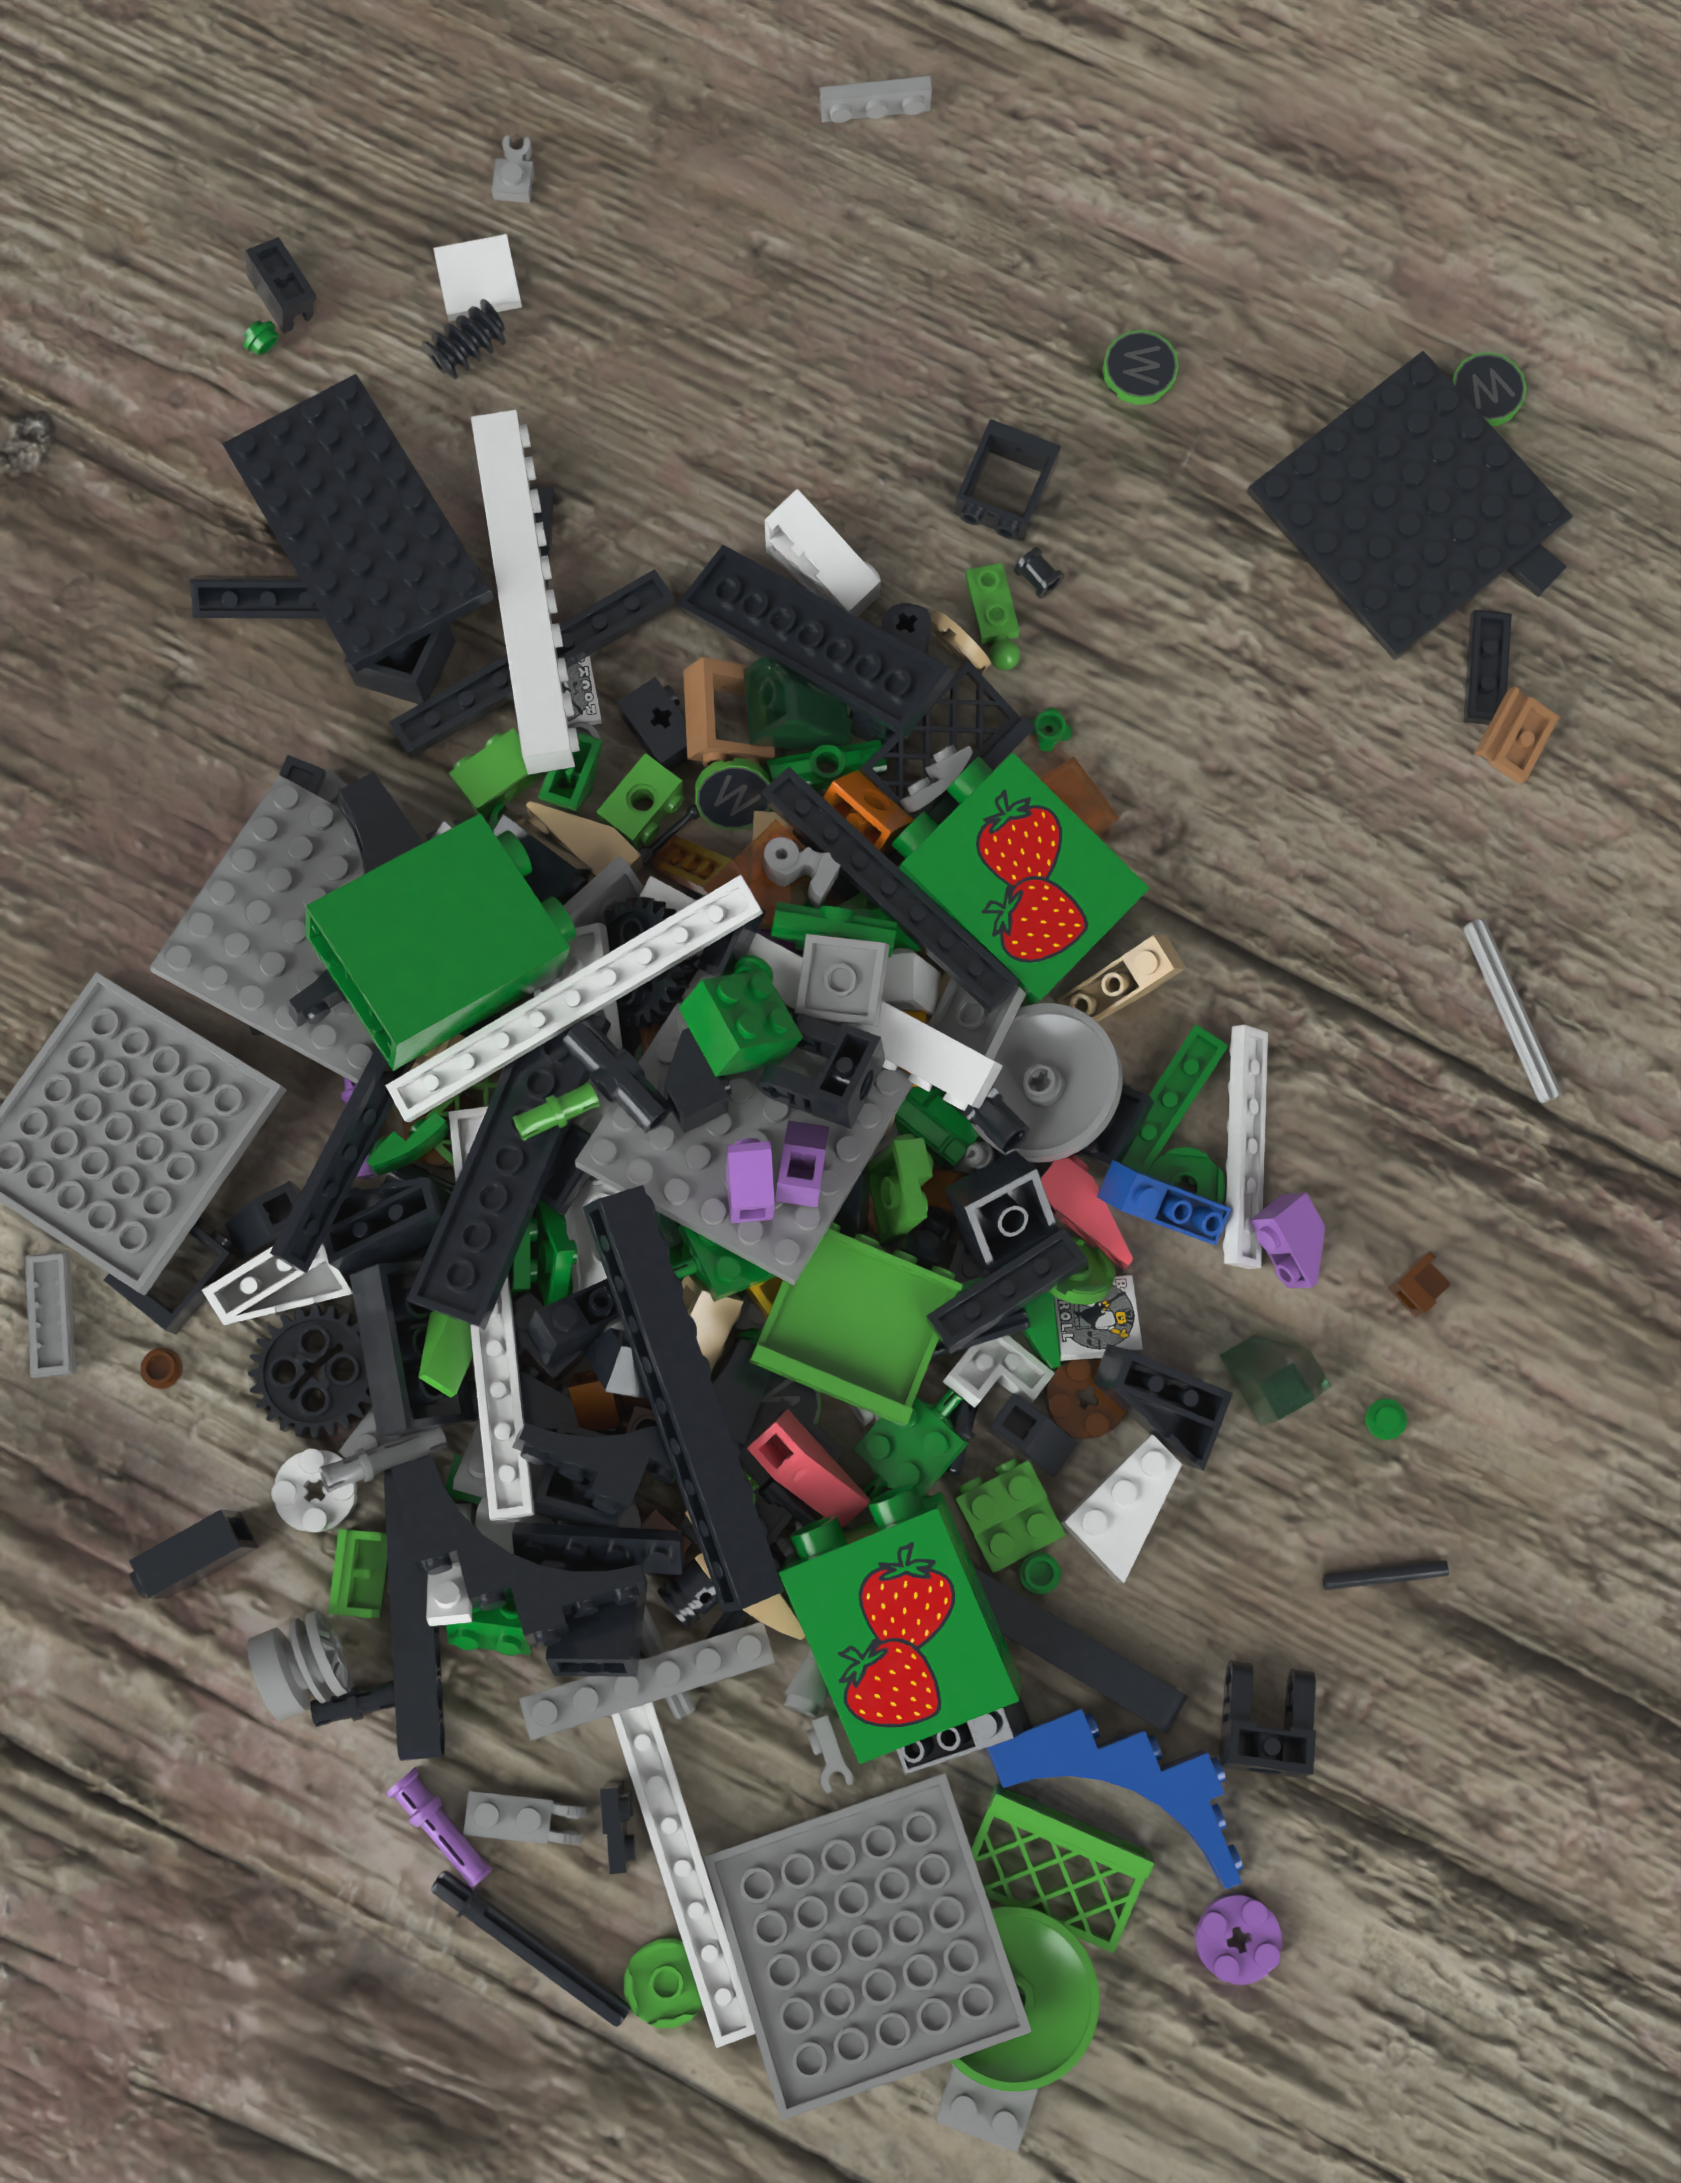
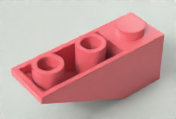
M789 1409L785 1410L758 1434L747 1447V1450L774 1480L824 1517L837 1515L842 1528L865 1509L871 1501Z

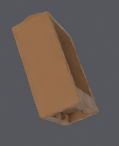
M702 657L683 670L687 759L702 761L703 765L708 767L713 762L720 760L724 762L734 761V758H744L762 766L766 763V760L775 758L770 669ZM713 690L745 696L748 744L716 739Z

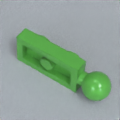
M1003 563L965 570V581L981 645L994 642L989 652L992 665L999 670H1010L1017 665L1020 651L1018 646L1009 639L1019 638L1020 630Z

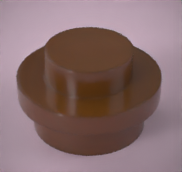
M156 1348L150 1351L141 1363V1376L149 1386L157 1389L172 1387L179 1381L183 1373V1363L180 1356L168 1348Z

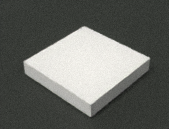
M507 234L433 248L449 321L456 320L459 315L469 318V308L475 306L481 310L480 301L482 299H486L497 312L522 308Z

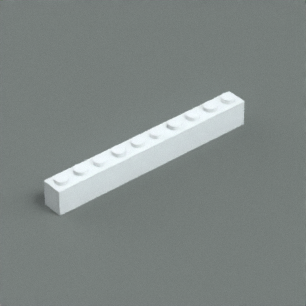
M516 410L472 416V428L524 763L528 775L575 767L573 752L580 751L576 727L569 728L567 717L574 716L570 692L563 693L562 682L569 681L565 658H558L556 648L563 647L559 623L552 624L551 614L558 613L554 589H546L545 580L552 579L548 555L541 556L540 546H546L547 542L543 522L536 523L534 513L542 512L538 490H530L529 481L536 480L532 456L525 457L524 448L531 447L527 424L520 425Z
M652 876L649 877L640 894V897L665 901L666 908L675 909L677 912L697 901ZM756 933L747 955L760 957L768 963L773 971L772 983L787 1010L793 1013L796 1009L803 958ZM704 949L694 955L700 957ZM884 1001L881 1002L878 1027L844 1023L881 1037L885 1055V1062L882 1067L895 1071L899 1066L911 1073L908 1081L927 1091H930L933 1085L946 1092L943 1100L965 1111L968 1104L980 1109L1003 1065ZM825 1021L839 1027L843 1024L841 1022Z

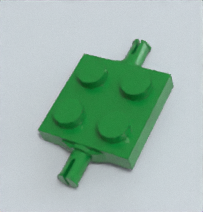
M681 1224L679 1225L678 1231L686 1245L687 1258L671 1264L673 1272L679 1279L695 1273L706 1285L714 1302L777 1277Z
M949 1388L936 1405L927 1403L920 1396L916 1395L911 1407L913 1411L907 1425L901 1426L881 1417L875 1422L853 1448L870 1465L872 1472L875 1474V1477L863 1490L870 1500L880 1496L887 1487L895 1489L912 1483L915 1484L921 1499L969 1444L954 1429L948 1418V1415L963 1400L960 1395Z

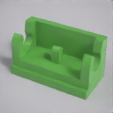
M339 1529L328 1614L381 1618L388 1568L386 1533Z

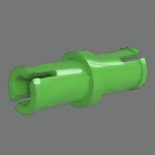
M587 1082L585 1085L557 1098L551 1095L546 1098V1103L518 1116L515 1115L512 1118L522 1140L526 1141L528 1138L556 1125L559 1128L566 1126L567 1120L595 1107H600V1103L591 1083Z

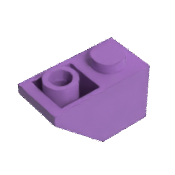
M788 1121L777 1182V1202L818 1207L829 1126Z
M745 1138L736 1141L734 1144L727 1145L726 1184L731 1223L773 1220L775 1204L770 1141L760 1142L756 1138Z
M1307 1192L1280 1195L1249 1221L1257 1233L1258 1242L1267 1251L1275 1266L1278 1278L1285 1284L1286 1288H1311L1318 1283L1325 1225Z

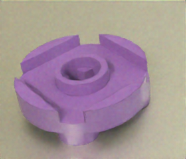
M1241 1893L1219 1896L1206 1906L1205 1912L1200 1917L1199 1924L1197 1923L1194 1940L1200 1960L1221 1981L1230 1982L1235 1985H1246L1261 1980L1272 1969L1276 1968L1280 1961L1282 1935L1276 1917L1260 1901ZM1235 1927H1239L1242 1933H1249V1940L1245 1942V1948L1239 1951L1236 1946H1228L1227 1939L1233 1936L1232 1929Z

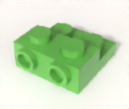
M904 1134L893 1138L891 1144L865 1167L871 1174L870 1195L874 1206L873 1213L881 1245L896 1243L927 1217V1198L920 1187L933 1177V1160L930 1153L926 1150L924 1138L915 1139L914 1134Z
M1017 1457L996 1467L995 1470L998 1476L988 1482L983 1483L979 1476L958 1487L962 1495L954 1499L992 1574L1066 1535L1047 1500L1048 1496L1029 1460L1020 1464Z

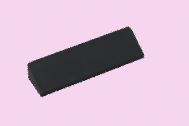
M200 575L190 579L193 618H323L299 576Z

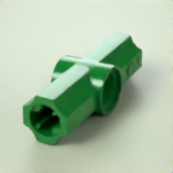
M880 740L842 747L822 745L813 752L766 760V772L772 782L785 769L790 767L812 788L828 790L834 780L858 770L882 744ZM882 758L872 768L878 776L886 775L887 773L886 758ZM820 762L831 763L836 771L833 773H823L818 769L817 764Z
M777 902L771 938L805 943L806 934L881 942L890 945L888 958H891L897 922L857 916L855 912L840 907L820 906L817 909Z

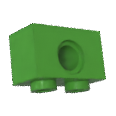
M645 753L596 811L598 821L601 824L615 828L638 850L642 843L648 845L656 837L660 830L658 824L666 814L673 815L682 805L685 798L683 796V782ZM643 798L654 802L653 806L646 811H639L633 807L638 800Z

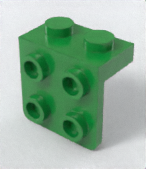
M514 1597L506 1599L507 1603L504 1606L494 1610L483 1611L481 1607L476 1609L472 1607V1622L446 1625L448 1644L456 1645L464 1650L481 1648L495 1650L508 1656L517 1654L530 1655L533 1645H528L524 1637Z

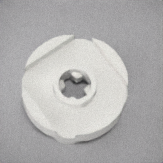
M308 1449L295 1454L282 1465L275 1478L271 1496L279 1515L287 1524L300 1531L318 1533L334 1529L349 1518L357 1504L356 1482L342 1486L329 1493L323 1486L322 1491L325 1494L323 1500L314 1498L309 1501L306 1497L309 1492L306 1488L308 1483L316 1484L322 1480L319 1467L343 1460L342 1456L331 1451Z

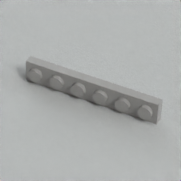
M762 1622L639 1660L637 1677L589 1676L519 1698L531 1741L773 1664L775 1659L765 1626Z

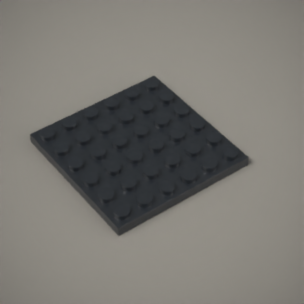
M1424 351L1416 355L1257 479L1247 490L1251 498L1394 660L1511 569L1512 566L1568 524L1573 517Z

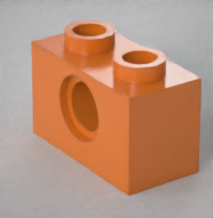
M858 770L834 780L823 797L884 855L895 850L891 844L914 821L911 816Z

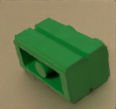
M934 1085L930 1091L921 1087H913L895 1115L894 1122L897 1132L901 1135L914 1134L915 1139L924 1138L926 1150L930 1153L932 1160L941 1168L952 1169L979 1134L971 1122L955 1106L943 1100L946 1094L945 1091Z

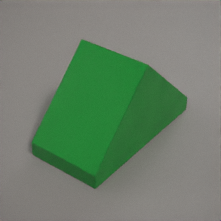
M577 732L580 751L573 752L575 767L548 771L538 796L541 801L573 811H577L592 793L602 748L601 739Z

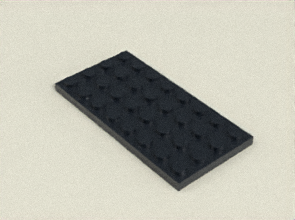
M357 374L222 443L356 673L494 599L488 584Z

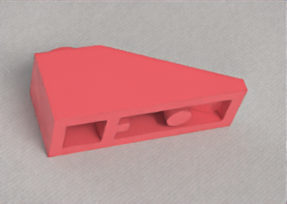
M1075 1155L1055 1160L1041 1177L1053 1216L1095 1248L1096 1246L1103 1250L1115 1265L1124 1270L1132 1262L1133 1257L1106 1202L1097 1198L1100 1190L1094 1177L1087 1173L1090 1168Z

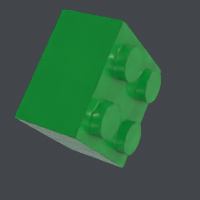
M766 970L702 979L678 1008L715 1077L761 1069L770 1064L779 1065L803 1038Z

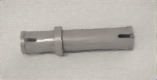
M442 1428L412 1433L366 1451L364 1448L355 1450L352 1456L319 1467L322 1482L329 1493L362 1479L364 1482L373 1480L374 1475L393 1466L447 1449L446 1438Z

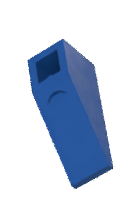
M1112 1160L1097 1195V1198L1120 1211L1215 1246L1232 1210L1228 1206L1115 1160Z

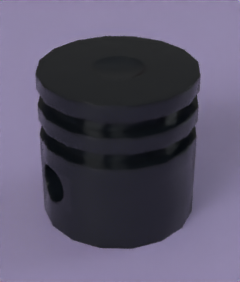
M695 1558L683 1567L682 1575L675 1574L672 1583L669 1580L665 1583V1589L660 1587L656 1590L666 1605L687 1629L692 1626L690 1621L694 1620L697 1622L700 1619V1613L705 1615L719 1603L712 1580L707 1576Z

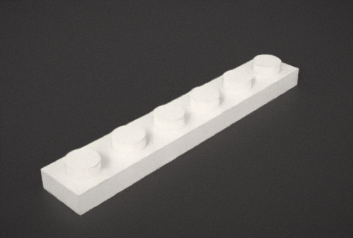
M1248 1025L1232 1026L1229 1046L1231 1066L1230 1081L1228 1083L1230 1095L1229 1119L1227 1121L1228 1158L1225 1164L1227 1189L1224 1205L1232 1208L1225 1224V1238L1223 1241L1224 1264L1246 1269L1261 1268L1262 1246L1258 1242L1257 1233L1249 1220L1263 1210L1268 1032Z

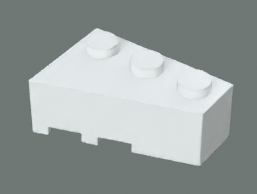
M798 489L765 519L766 553L808 591L857 617L880 596L881 580L875 568L869 563L864 562Z
M907 948L893 949L891 958L887 960L882 1001L901 1011H926L928 1018H932L939 1004V980L941 979V973L918 956L914 950Z
M324 1241L307 1273L292 1268L270 1254L271 1247L202 1290L223 1325L353 1294L351 1280L348 1275L328 1263Z
M1153 1434L1149 1435L1060 1524L1117 1583H1124L1182 1464Z

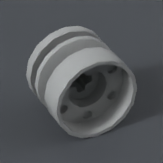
M320 1610L306 1614L305 1623L300 1618L290 1621L289 1632L291 1642H289L285 1634L278 1627L248 1639V1658L258 1690L267 1708L279 1722L309 1710L308 1689H310L311 1693L321 1704L331 1700V1691L338 1697L351 1690L345 1651L338 1635Z

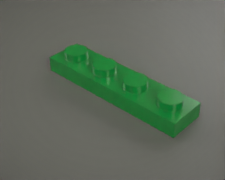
M1197 1024L1194 1025L1150 1092L1149 1096H1151L1154 1104L1124 1157L1123 1164L1147 1173L1227 1050L1228 1044Z

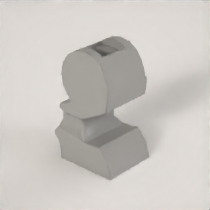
M777 837L770 840L765 847L762 860V869L765 875L777 885L785 887L804 875L810 876L812 880L810 881L807 895L810 903L817 909L823 904L838 876L840 864L832 859L829 852L819 853L813 851L810 847L799 852L797 845L785 837Z

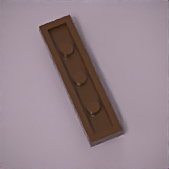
M676 835L647 860V863L656 873L704 896L733 880L742 872L732 859Z

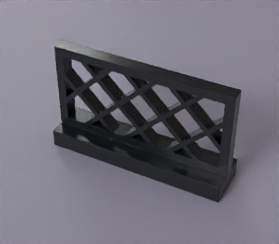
M969 660L954 673L955 676L930 707L931 709L935 704L950 705V727L930 726L929 709L923 717V726H916L913 730L923 732V754L903 753L904 737L895 732L858 769L901 809L903 807L899 800L903 798V787H909L916 783L914 781H903V759H923V778L928 777L930 780L925 769L930 765V760H935L934 754H930V732L950 733L949 746L954 744L956 750L957 733H976V750L972 753L968 763L962 770L963 772L978 756L994 770L1036 728L1026 716L1020 717ZM965 674L976 684V700L957 699V682ZM950 690V699H941ZM984 694L990 701L984 700ZM957 705L976 706V728L957 727ZM983 706L997 707L1007 719L997 729L983 728ZM983 734H991V735L983 742ZM896 745V753H888ZM882 758L896 759V781H883L872 768ZM889 786H896V794ZM945 790L932 802L908 815L915 820L923 811H926L940 825L960 804Z

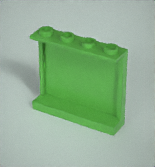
M832 1222L795 1286L784 1280L782 1281L749 1363L893 1423L905 1426L913 1411L911 1407L939 1339L927 1322L926 1315L956 1297L963 1284L954 1281L956 1276L954 1273L941 1267L932 1266L930 1271L915 1265L917 1258L910 1254L894 1250L893 1255L879 1250L877 1249L879 1242L867 1236L856 1234L853 1239L839 1233L841 1227Z

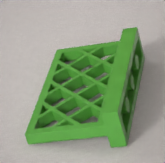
M997 1783L990 1795L988 1807L970 1847L975 1862L992 1857L999 1874V1878L986 1883L982 1882L987 1898L1007 1907H1022L1044 1913L1063 1924L1075 1937L1113 1954L1144 1880L1149 1878L1154 1866L1151 1851L1009 1788H1003ZM996 1817L1011 1824L1016 1838L993 1846L988 1834L993 1818ZM1018 1828H1021L1030 1833L1021 1836ZM1039 1837L1050 1841L1055 1856L1033 1864L1024 1843ZM985 1839L988 1849L979 1852ZM1057 1845L1062 1846L1068 1850L1060 1853ZM1020 1846L1027 1867L1005 1875L997 1854ZM1079 1854L1089 1858L1094 1873L1072 1881L1064 1860ZM1096 1862L1107 1866V1868L1099 1870ZM1059 1863L1066 1884L1044 1892L1036 1871ZM1117 1872L1132 1877L1133 1881L1128 1892L1111 1899L1103 1878ZM1031 1874L1039 1894L1026 1900L1014 1897L1008 1882ZM1098 1880L1106 1901L1083 1910L1075 1889ZM1003 1885L1005 1892L998 1890L995 1887ZM1070 1891L1078 1912L1063 1918L1053 1914L1047 1900ZM1042 1902L1045 1910L1035 1905ZM1123 1903V1905H1122V1907H1121V1910H1120L1119 1914L1117 1915V1912H1116L1114 1906H1117V1905ZM1110 1909L1115 1924L1109 1938L1093 1932L1086 1917ZM1082 1920L1084 1927L1073 1922Z

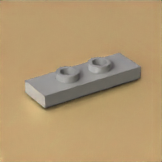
M63 1251L26 1255L31 1378L37 1379L76 1374L70 1253Z

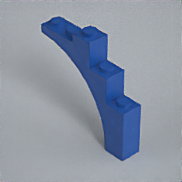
M1079 1707L1035 1723L1031 1728L1013 1739L987 1747L996 1775L1003 1788L1036 1778L1073 1776L1103 1780L1135 1791L1159 1805L1183 1826L1204 1853L1218 1883L1227 1890L1242 1883L1238 1871L1243 1869L1240 1856L1233 1844L1227 1846L1221 1831L1227 1828L1224 1816L1218 1804L1211 1805L1209 1801L1225 1794L1221 1782L1226 1781V1777L1216 1756L1210 1758L1208 1752L1199 1750L1159 1767L1157 1761L1163 1759L1159 1744L1154 1735L1147 1737L1145 1730L1140 1728L1096 1745L1094 1739L1100 1737L1096 1722L1091 1713L1084 1715L1083 1710Z

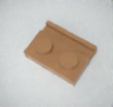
M1515 686L1507 690L1474 754L1478 757L1483 756L1489 760L1488 764L1519 784L1525 782L1529 777L1559 716L1531 696L1526 697L1520 693V689Z

